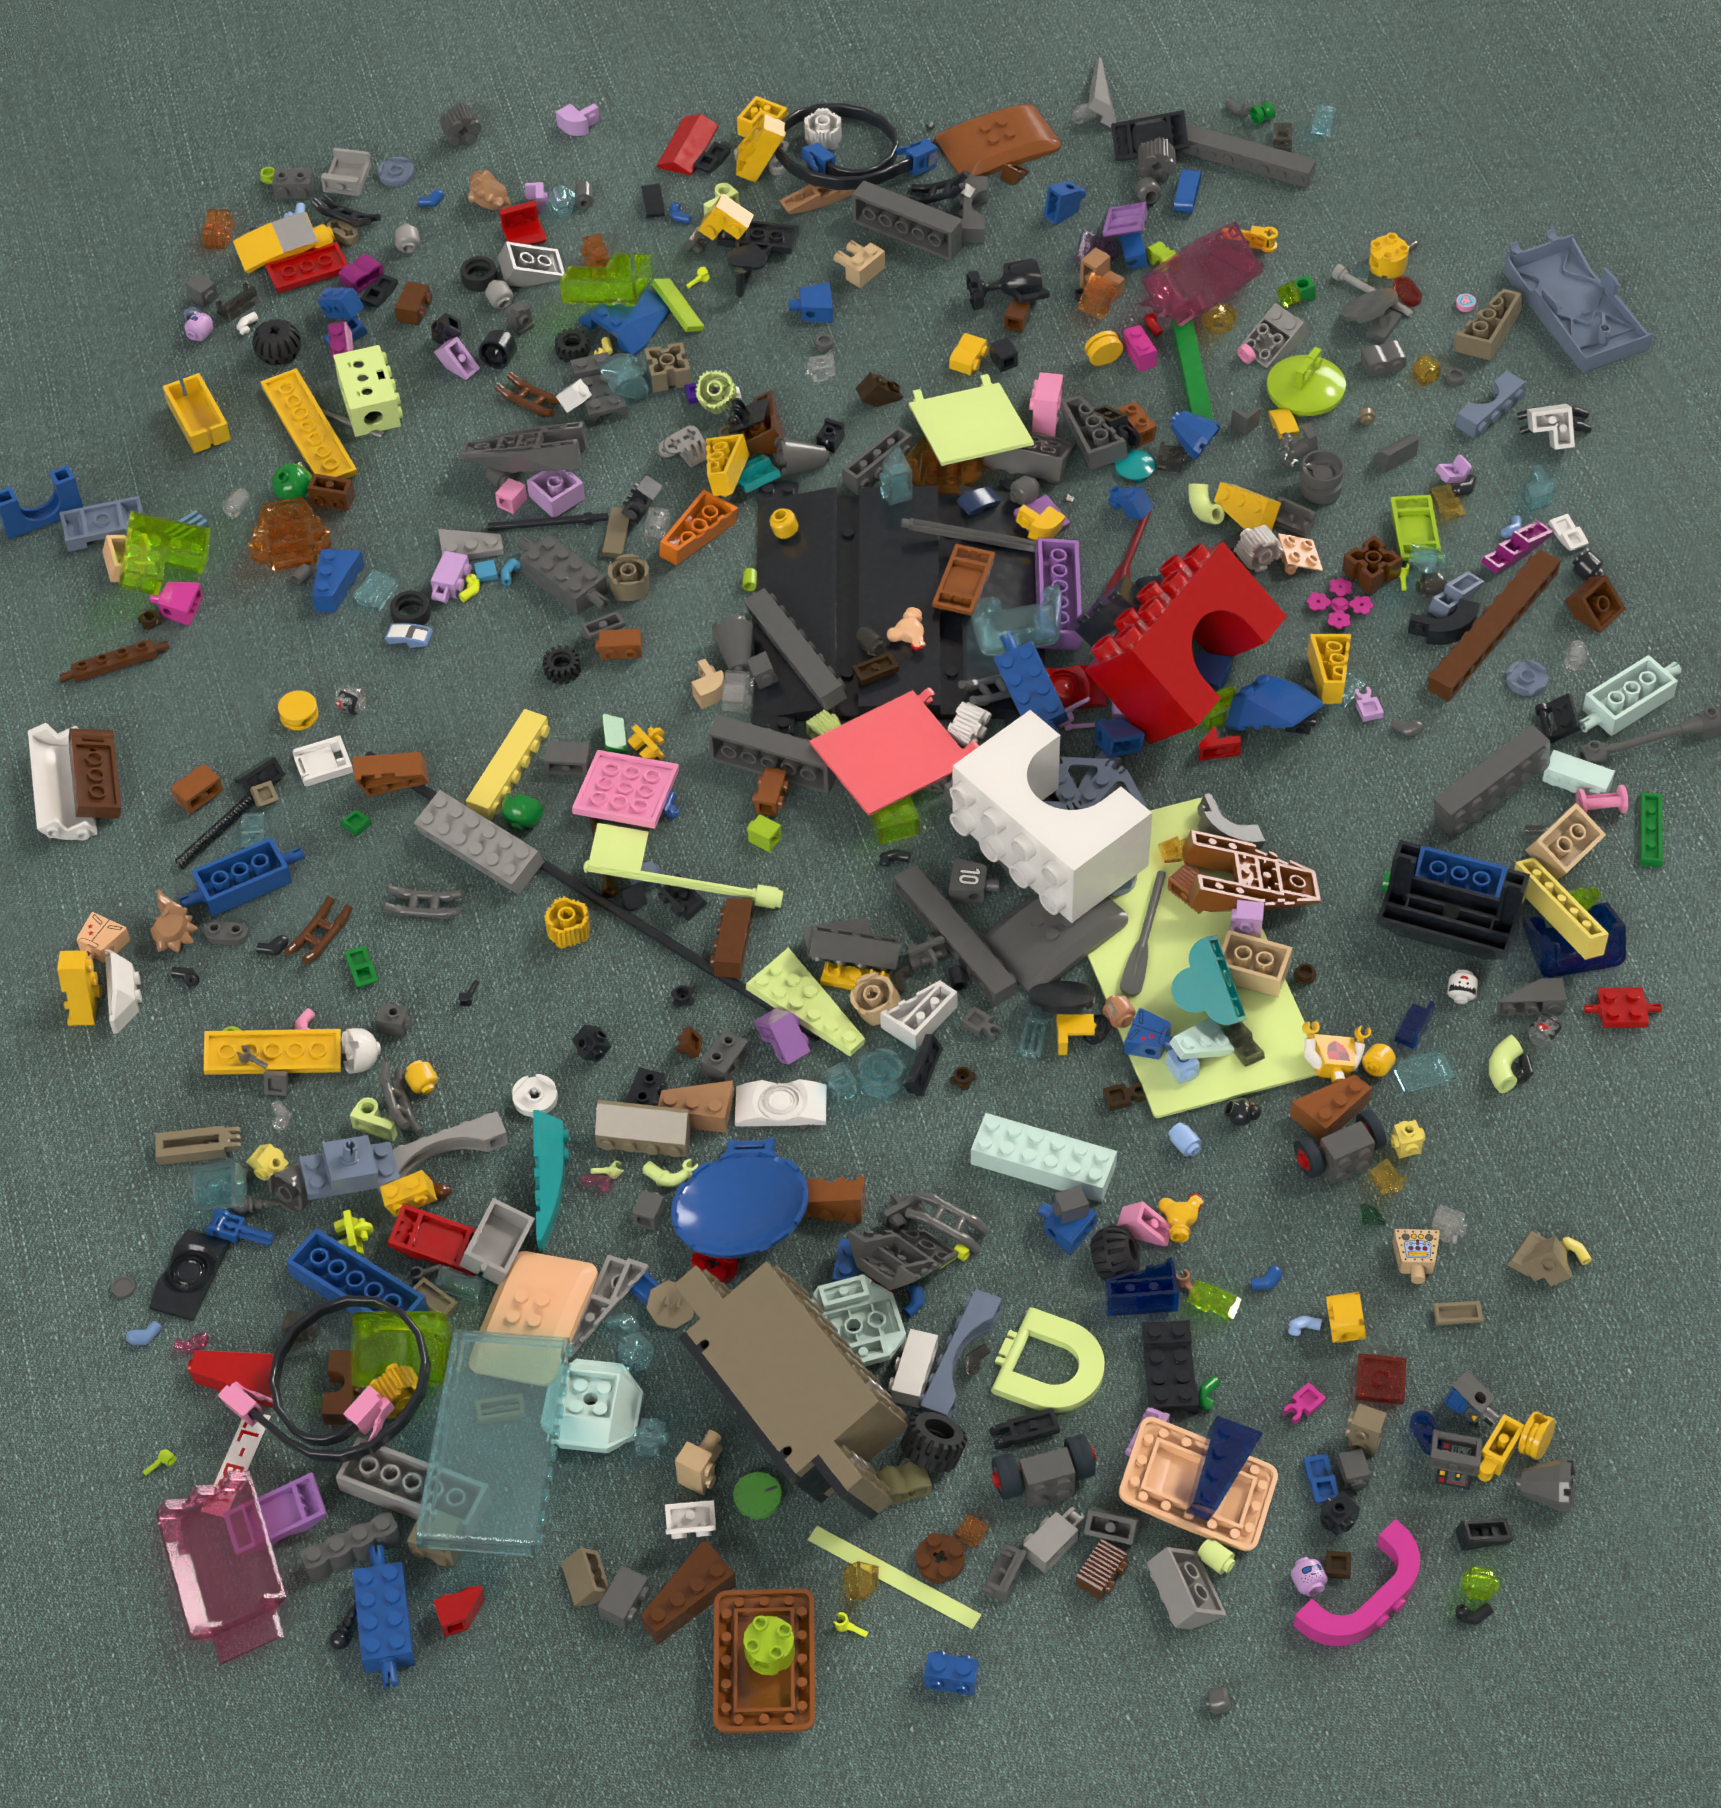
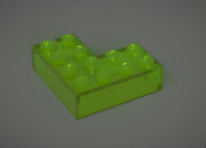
M614 253L606 267L568 266L565 274L560 279L561 302H568L570 305L586 303L587 305L601 303L607 306H614L616 304H624L625 306L637 305L653 276L652 255L634 253L635 273H632L631 253Z
M130 511L125 528L117 587L133 591L139 588L140 592L158 596L163 582L165 566L203 574L208 558L211 528Z

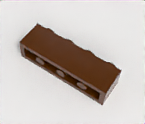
M727 898L725 906H721L720 919H722V922H718L717 935H719V938L714 939V951L716 952L711 954L710 967H714V976L741 979L753 919V900Z

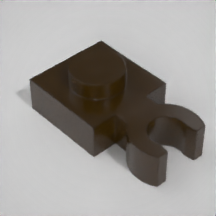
M1125 1083L1103 1088V1095L1109 1112L1131 1107L1132 1100L1135 1102L1144 1101L1145 1093H1136V1091L1142 1090V1084L1134 1083L1130 1088H1126Z

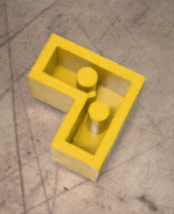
M755 96L737 117L738 135L746 137L765 114L781 121L788 116V108Z
M722 193L703 217L698 231L714 240L723 229L739 240L749 227L754 215Z

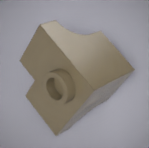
M1556 1236L1535 1244L1533 1252L1522 1260V1265L1534 1282L1545 1278L1550 1287L1570 1279L1572 1275L1567 1263L1568 1253Z

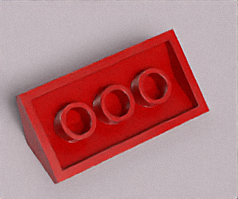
M702 114L685 116L657 163V168L692 176L696 169L693 164L700 154L706 151L718 129V124Z

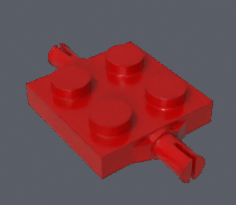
M1643 987L1598 988L1597 1004H1584L1583 1006L1584 1014H1598L1603 1028H1645L1649 1024L1648 1012L1661 1013L1662 1011L1661 1003H1647L1644 998Z

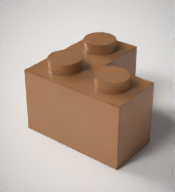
M1095 247L1081 259L1080 288L1089 289L1091 295L1111 305L1124 293L1125 279L1110 270V255Z

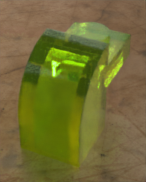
M1232 685L1219 689L1216 692L1220 700L1201 722L1208 732L1214 726L1218 728L1226 724V708L1231 706L1233 696L1236 694V690Z

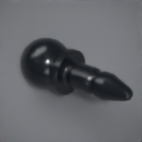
M356 1603L348 1610L342 1626L337 1625V1630L330 1636V1644L337 1650L346 1648L350 1642L349 1635L353 1631L349 1628H351L354 1618L357 1616Z

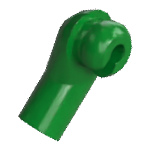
M1211 1376L1201 1385L1199 1390V1407L1201 1409L1204 1408L1206 1411H1210L1213 1408L1215 1402L1209 1397L1220 1385L1219 1379L1215 1376Z

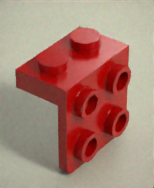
M535 200L499 210L500 225L507 242L533 246L547 241L545 232L538 219Z

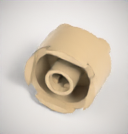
M869 973L860 977L850 993L852 1005L861 1018L871 1026L881 1024L880 1012L884 1010L889 1011L901 1002L900 995L890 979L878 973Z

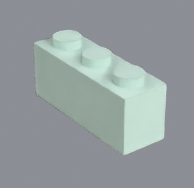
M1553 750L1550 756V764L1544 771L1542 781L1552 786L1569 790L1572 793H1576L1578 789H1583L1586 795L1604 794L1610 790L1615 771Z

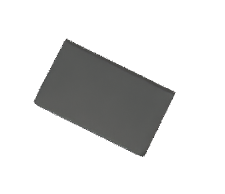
M616 611L582 624L580 627L582 636L587 640L599 637L600 630H617L626 626V623L620 613Z

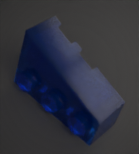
M1173 1257L1166 1259L1165 1263L1156 1266L1153 1264L1147 1265L1146 1269L1136 1273L1130 1271L1106 1279L1105 1302L1107 1316L1178 1311L1179 1290Z

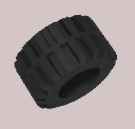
M922 1411L911 1417L900 1445L906 1458L910 1459L913 1464L918 1465L920 1468L938 1473L951 1472V1470L956 1468L967 1444V1436L965 1431L960 1428L961 1426L951 1418L935 1412Z

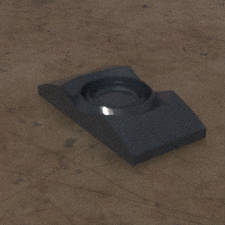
M1184 110L1111 124L1116 161L1138 159V148L1141 146V143L1146 142L1147 144V142L1154 141L1158 137L1168 139V142L1171 146L1173 145L1176 152L1189 148Z
M187 1229L174 1246L171 1260L164 1273L158 1279L149 1306L150 1309L194 1321L231 1242Z

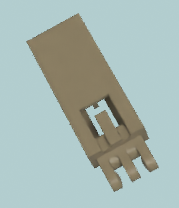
M223 1125L155 1133L158 1165L225 1158L227 1157V1152L241 1149V1136L239 1135L241 1128L237 1126L224 1128Z

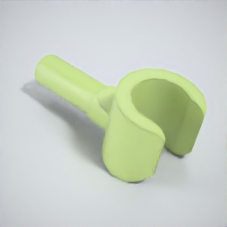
M614 1161L609 1167L591 1168V1174H608L610 1178L616 1179L624 1170L618 1169L621 1162Z

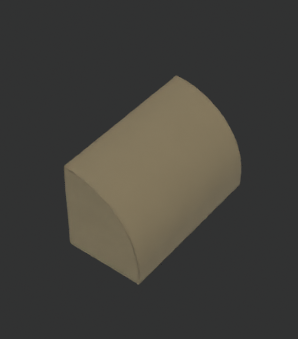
M580 1548L561 1562L574 1606H587L601 1601L609 1588V1584L598 1551Z

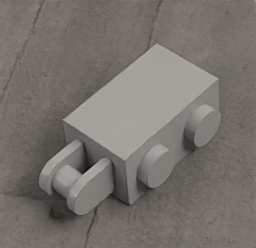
M1071 1507L1063 1516L1057 1512L1051 1517L1047 1516L1041 1522L1039 1529L1034 1534L1030 1533L1023 1541V1550L1027 1551V1559L1046 1574L1078 1541V1530L1087 1518L1076 1513L1074 1507Z

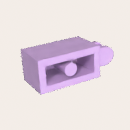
M444 551L431 579L432 600L447 603L450 597L457 598L459 591H462L464 588L466 576L471 573L468 555Z

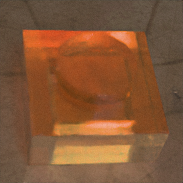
M967 1514L956 1531L955 1537L977 1549L989 1531V1525Z

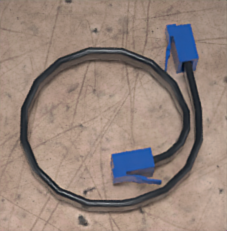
M845 103L815 104L797 109L781 120L785 123L784 131L786 132L799 122H803L804 118L808 115L811 116V113L814 114L818 108H828L835 115L863 120L881 129L891 140L892 149L888 157L875 166L865 169H848L835 165L836 156L819 143L802 148L801 159L807 163L806 168L793 161L781 148V144H779L775 150L776 159L793 176L813 186L832 190H856L863 181L878 185L905 172L915 177L935 168L937 164L938 147L932 144V141L926 138L920 142L910 143L909 146L899 148L897 130L885 117L865 107ZM906 154L905 159L895 163L898 155Z

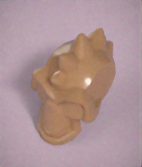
M479 170L472 173L470 176V192L467 196L470 203L478 204L490 210L511 206L505 186L497 181L490 171Z
M158 889V908L162 913L159 917L155 918L156 922L151 927L150 932L158 952L169 948L178 953L181 943L192 944L194 942L189 933L196 931L198 927L191 923L193 917L186 915L188 910L186 907L183 908Z

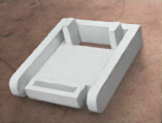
M340 735L296 748L292 751L304 786H311L353 773L351 762ZM341 751L343 757L335 760L333 753Z

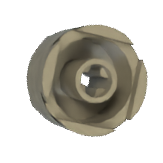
M624 554L618 556L615 562L609 564L608 578L610 591L617 601L643 600L647 597L650 589L649 567L645 560H641L639 556L634 554Z

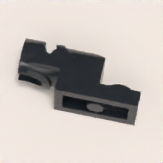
M1107 405L1094 409V412L1101 416L1105 423L1112 427L1120 438L1122 437L1126 441L1127 450H1130V446L1127 444L1129 442L1135 448L1139 446L1141 441L1140 435L1134 428L1128 425L1126 414Z

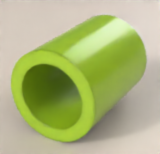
M746 568L743 570L742 588L746 591H753L756 589L757 571L753 568Z

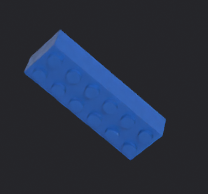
M317 1228L313 1230L286 1261L291 1277L329 1301L346 1295L379 1297L403 1309L415 1324L429 1310L425 1295ZM349 1307L344 1309L398 1344L411 1331L402 1319L379 1308Z

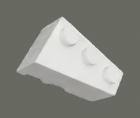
M938 981L917 992L915 997L899 1002L898 1006L891 1010L880 1012L881 1028L916 1051L921 1046L925 1034H932L957 1008V991L942 981Z

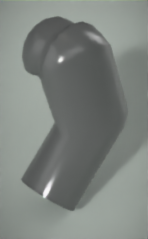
M1396 718L1391 723V728L1409 737L1421 733L1424 725L1420 721L1403 723Z

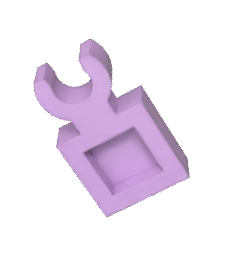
M1366 687L1365 694H1361L1358 689H1355L1356 707L1362 721L1383 718V709L1377 697L1371 698L1370 687Z

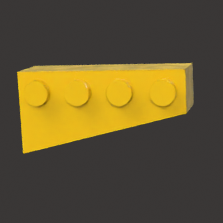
M1310 634L1307 657L1319 699L1323 701V704H1342L1351 634Z

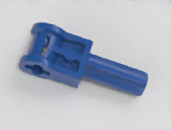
M223 1209L214 1210V1218L205 1229L208 1235L229 1240L236 1244L240 1238L266 1246L272 1245L274 1241L273 1233L247 1226L244 1217L231 1214Z

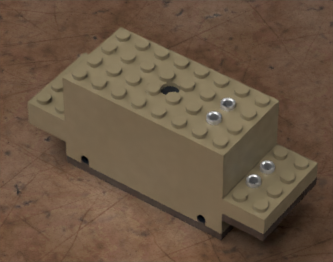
M767 1261L734 1290L729 1289L723 1282L721 1283L707 1269L702 1271L696 1265L674 1284L675 1287L700 1317L693 1326L679 1337L680 1341L785 1477L820 1503L836 1492L841 1499L871 1520L892 1503L893 1499L889 1496L890 1488L884 1481L878 1479L876 1476L877 1472L868 1462L908 1428V1424L904 1420L907 1416L899 1406H896L891 1401L893 1398L884 1388H881L878 1384V1379L871 1371L864 1367L865 1363L862 1359L852 1352L850 1344L836 1332L837 1328L833 1323L823 1316L824 1312L815 1302H812L809 1298V1293L803 1286L799 1285L793 1278L791 1279L777 1264L773 1267Z

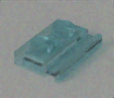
M373 569L352 596L353 602L370 609L375 608L379 612L399 585V579L391 578V575Z

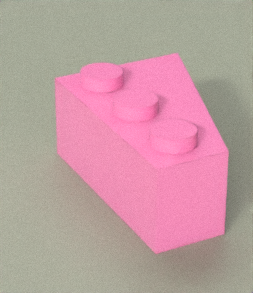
M1040 372L1038 380L1034 381L1032 398H1030V410H1033L1032 432L1056 436L1057 413L1061 403L1063 374Z

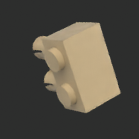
M851 240V243L847 244L846 251L854 256L849 257L842 251H838L833 258L835 262L845 267L846 280L859 288L885 268V251L871 242L867 246L862 247Z
M708 1430L699 1446L687 1441L675 1459L678 1483L701 1495H704L707 1488L711 1489L716 1481L714 1462L723 1451V1448L718 1444L721 1436L717 1432Z

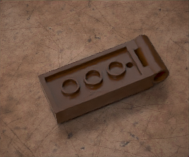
M70 728L68 736L70 745L69 755L76 817L119 819L121 799L113 730Z

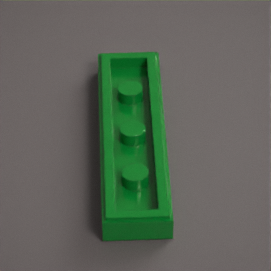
M1640 793V866L1662 867L1663 864L1662 794Z

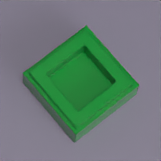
M357 809L341 821V826L355 837L372 825L371 820Z

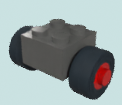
M1078 1434L1065 1438L1064 1448L1020 1459L1019 1468L1012 1453L995 1456L991 1461L993 1471L991 1473L994 1487H997L1003 1500L1024 1495L1027 1507H1041L1054 1500L1063 1501L1074 1495L1075 1480L1078 1481L1095 1476V1452L1093 1447H1090L1085 1434Z

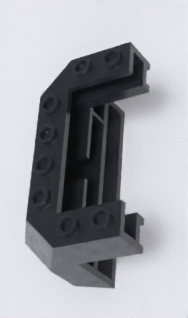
M1399 840L1392 861L1388 888L1377 916V925L1398 936L1482 959L1507 960L1524 905L1530 874L1508 868L1500 898L1415 876L1421 845Z

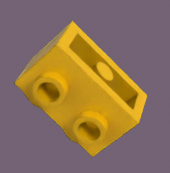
M423 1170L380 1186L384 1206L394 1217L399 1215L402 1204L419 1208L437 1201L433 1182Z

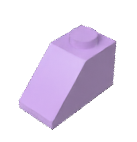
M458 337L446 341L434 351L445 368L464 380H467L480 369Z

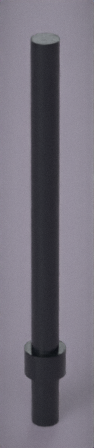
M586 512L584 515L488 523V531L576 523L588 525L593 524V522L609 521L608 513L592 514V512Z

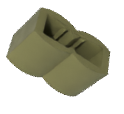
M910 1460L906 1461L902 1466L894 1467L893 1465H888L877 1472L878 1479L884 1481L891 1490L889 1496L893 1499V1502L888 1506L905 1502L908 1499L921 1498L932 1493V1485L927 1470L913 1464Z

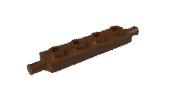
M151 639L140 641L134 645L71 664V671L59 674L61 683L74 679L76 682L87 680L156 658L158 652L169 649L167 640L158 644H154Z

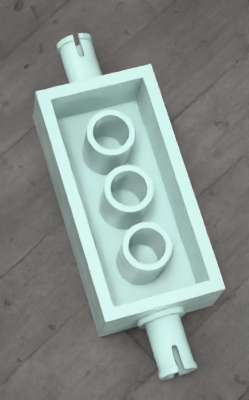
M1648 655L1588 692L1582 709L1588 716L1579 720L1582 732H1587L1594 726L1599 725L1610 736H1613L1672 699L1678 683L1674 676L1681 673L1680 665H1676L1677 662H1672L1663 668Z

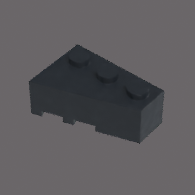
M1125 575L1101 599L1096 601L1086 613L1083 612L1078 616L1075 631L1093 647L1101 638L1116 628L1113 623L1125 610L1133 607L1137 612L1140 601L1136 596L1140 589Z

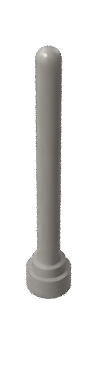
M1338 264L1332 272V278L1335 280L1347 281L1366 293L1376 290L1350 275L1347 268L1341 264ZM1399 302L1395 307H1392L1408 317L1413 314L1411 309Z

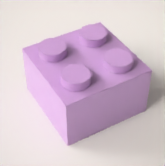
M566 470L541 471L527 480L529 497L551 517L559 516L585 499L583 482L572 472H566Z

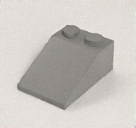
M505 242L498 256L504 281L509 286L528 287L563 280L566 277L558 249Z

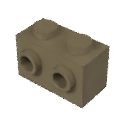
M1359 1403L1356 1412L1351 1411L1347 1421L1348 1427L1345 1436L1349 1437L1347 1447L1353 1450L1362 1449L1363 1453L1375 1456L1383 1436L1387 1413Z

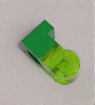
M1309 275L1283 284L1276 291L1279 300L1285 307H1290L1296 302L1305 299L1308 302L1316 299L1315 285Z

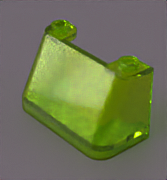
M386 1311L356 1312L352 1315L350 1371L352 1386H369V1383L374 1380L375 1376H382L383 1373H386V1367L393 1363H397L399 1367L401 1365L409 1366L417 1376L419 1375L421 1359L416 1337L402 1319ZM405 1311L425 1336L431 1361L428 1385L432 1387L447 1385L452 1343V1331L447 1316L436 1311Z

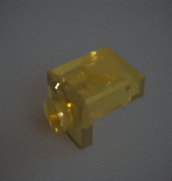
M1388 1158L1382 1160L1367 1172L1382 1195L1389 1192L1392 1194L1397 1193L1404 1187L1402 1183L1408 1179L1406 1175L1400 1177Z

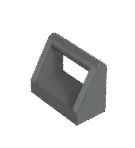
M1433 1429L1428 1467L1477 1476L1481 1461L1482 1439ZM1440 1440L1476 1447L1475 1455L1470 1456L1437 1449V1442Z

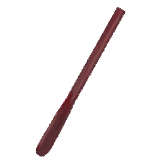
M1152 510L1143 520H1139L1124 561L1113 574L1103 596L1125 575L1130 579L1131 563Z

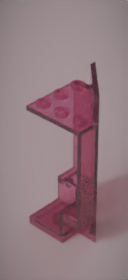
M1234 221L1197 238L1144 275V279L1141 282L1149 296L1138 304L1143 307L1147 305L1153 308V312L1164 318L1170 317L1175 320V324L1182 327L1194 317L1208 312L1263 272L1264 266L1262 262L1256 259L1237 222Z

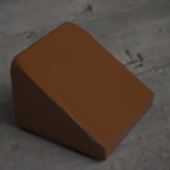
M1015 163L1006 164L1000 177L1010 184L1016 185L1029 172Z

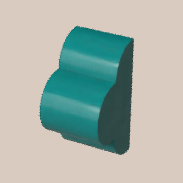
M1217 935L1207 936L1198 940L1189 953L1190 967L1180 971L1173 980L1171 992L1175 1003L1187 1012L1206 1010L1212 1020L1223 1025L1247 1020Z

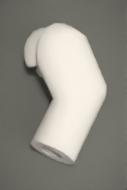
M252 312L239 320L236 328L240 331L241 335H245L250 331L248 325L259 320L257 314Z

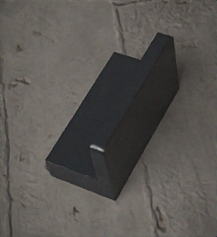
M267 757L233 780L235 783H240L246 794L252 797L251 787L268 781L274 783L286 774L275 757Z

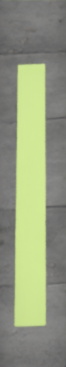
M816 1526L808 1538V1541L970 1629L974 1628L981 1617L980 1613L819 1526Z

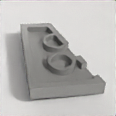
M438 529L442 555L444 551L468 555V560L504 554L501 534Z

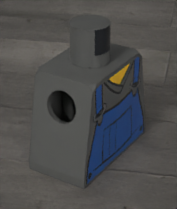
M1468 1370L1454 1383L1441 1402L1470 1425H1474L1481 1418L1492 1427L1500 1417L1499 1414L1490 1408L1495 1399L1494 1395Z

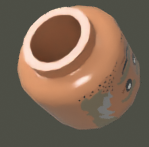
M1124 995L1108 997L1102 1009L1103 1015L1109 1020L1110 1025L1121 1029L1130 1026L1136 1014L1135 1008Z

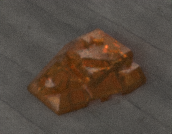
M303 497L262 504L257 518L258 525L253 529V539H250L248 543L251 560L259 564H267L274 571L299 567L303 563L307 565L315 564L318 561V554L321 553V549H329L332 545L329 528L323 526L321 518L314 515L312 507Z

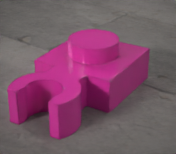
M1308 1382L1292 1396L1291 1402L1294 1404L1286 1405L1283 1415L1286 1416L1290 1412L1295 1413L1296 1415L1293 1417L1292 1423L1297 1424L1301 1420L1303 1413L1308 1417L1311 1416L1326 1402V1397Z

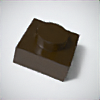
M1326 1551L1325 1574L1327 1578L1350 1580L1351 1552Z

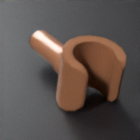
M1183 1269L1185 1278H1180L1176 1273L1177 1286L1186 1288L1195 1301H1199L1201 1298L1190 1283L1189 1271Z

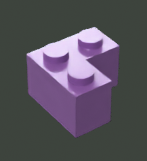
M775 1008L753 1021L762 1041L771 1043L780 1063L790 1064L811 1052L808 1047L809 1040L801 1032L798 1026L800 1025L799 1019L794 1013Z

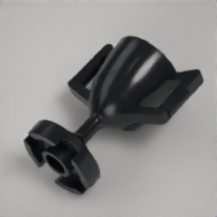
M1035 259L1003 264V276L995 283L986 284L980 279L977 270L969 271L966 274V286L970 292L971 298L969 301L973 310L982 309L987 292L1001 290L1015 298L1019 303L1050 297V291L1042 286L1040 269Z

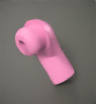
M307 1008L295 1021V1030L309 1029L307 1027L308 1023L315 1017V1013L311 1009Z

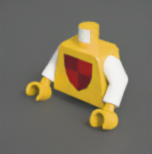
M1317 1021L1312 1022L1311 1030L1310 1022H1305L1302 1025V1031L1307 1034V1038H1304V1057L1314 1068L1317 1076L1331 1078L1332 1084L1349 1077L1362 1060L1365 1048L1363 1042L1365 1038L1370 1036L1371 1029L1369 1027L1366 1028L1365 1035H1362L1360 1032L1362 1025L1357 1027L1354 1031L1357 1042H1354L1352 1037L1314 1034L1320 1029L1319 1023Z

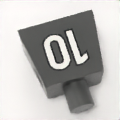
M954 858L949 885V901L952 904L983 903L986 891L999 892L1000 879L988 878V866Z

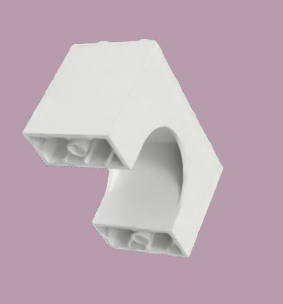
M1029 710L952 766L953 786L949 791L953 799V813L950 815V821L960 835L967 836L970 834L979 842L980 849L986 858L992 862L1000 860L1009 868V873L1018 886L1021 888L1030 886L1037 892L1041 904L1052 915L1061 913L1067 920L1073 923L1149 865L1152 812L1122 787L1098 804L1085 809L1064 810L1044 803L1042 800L1055 792L1059 786L1060 735Z

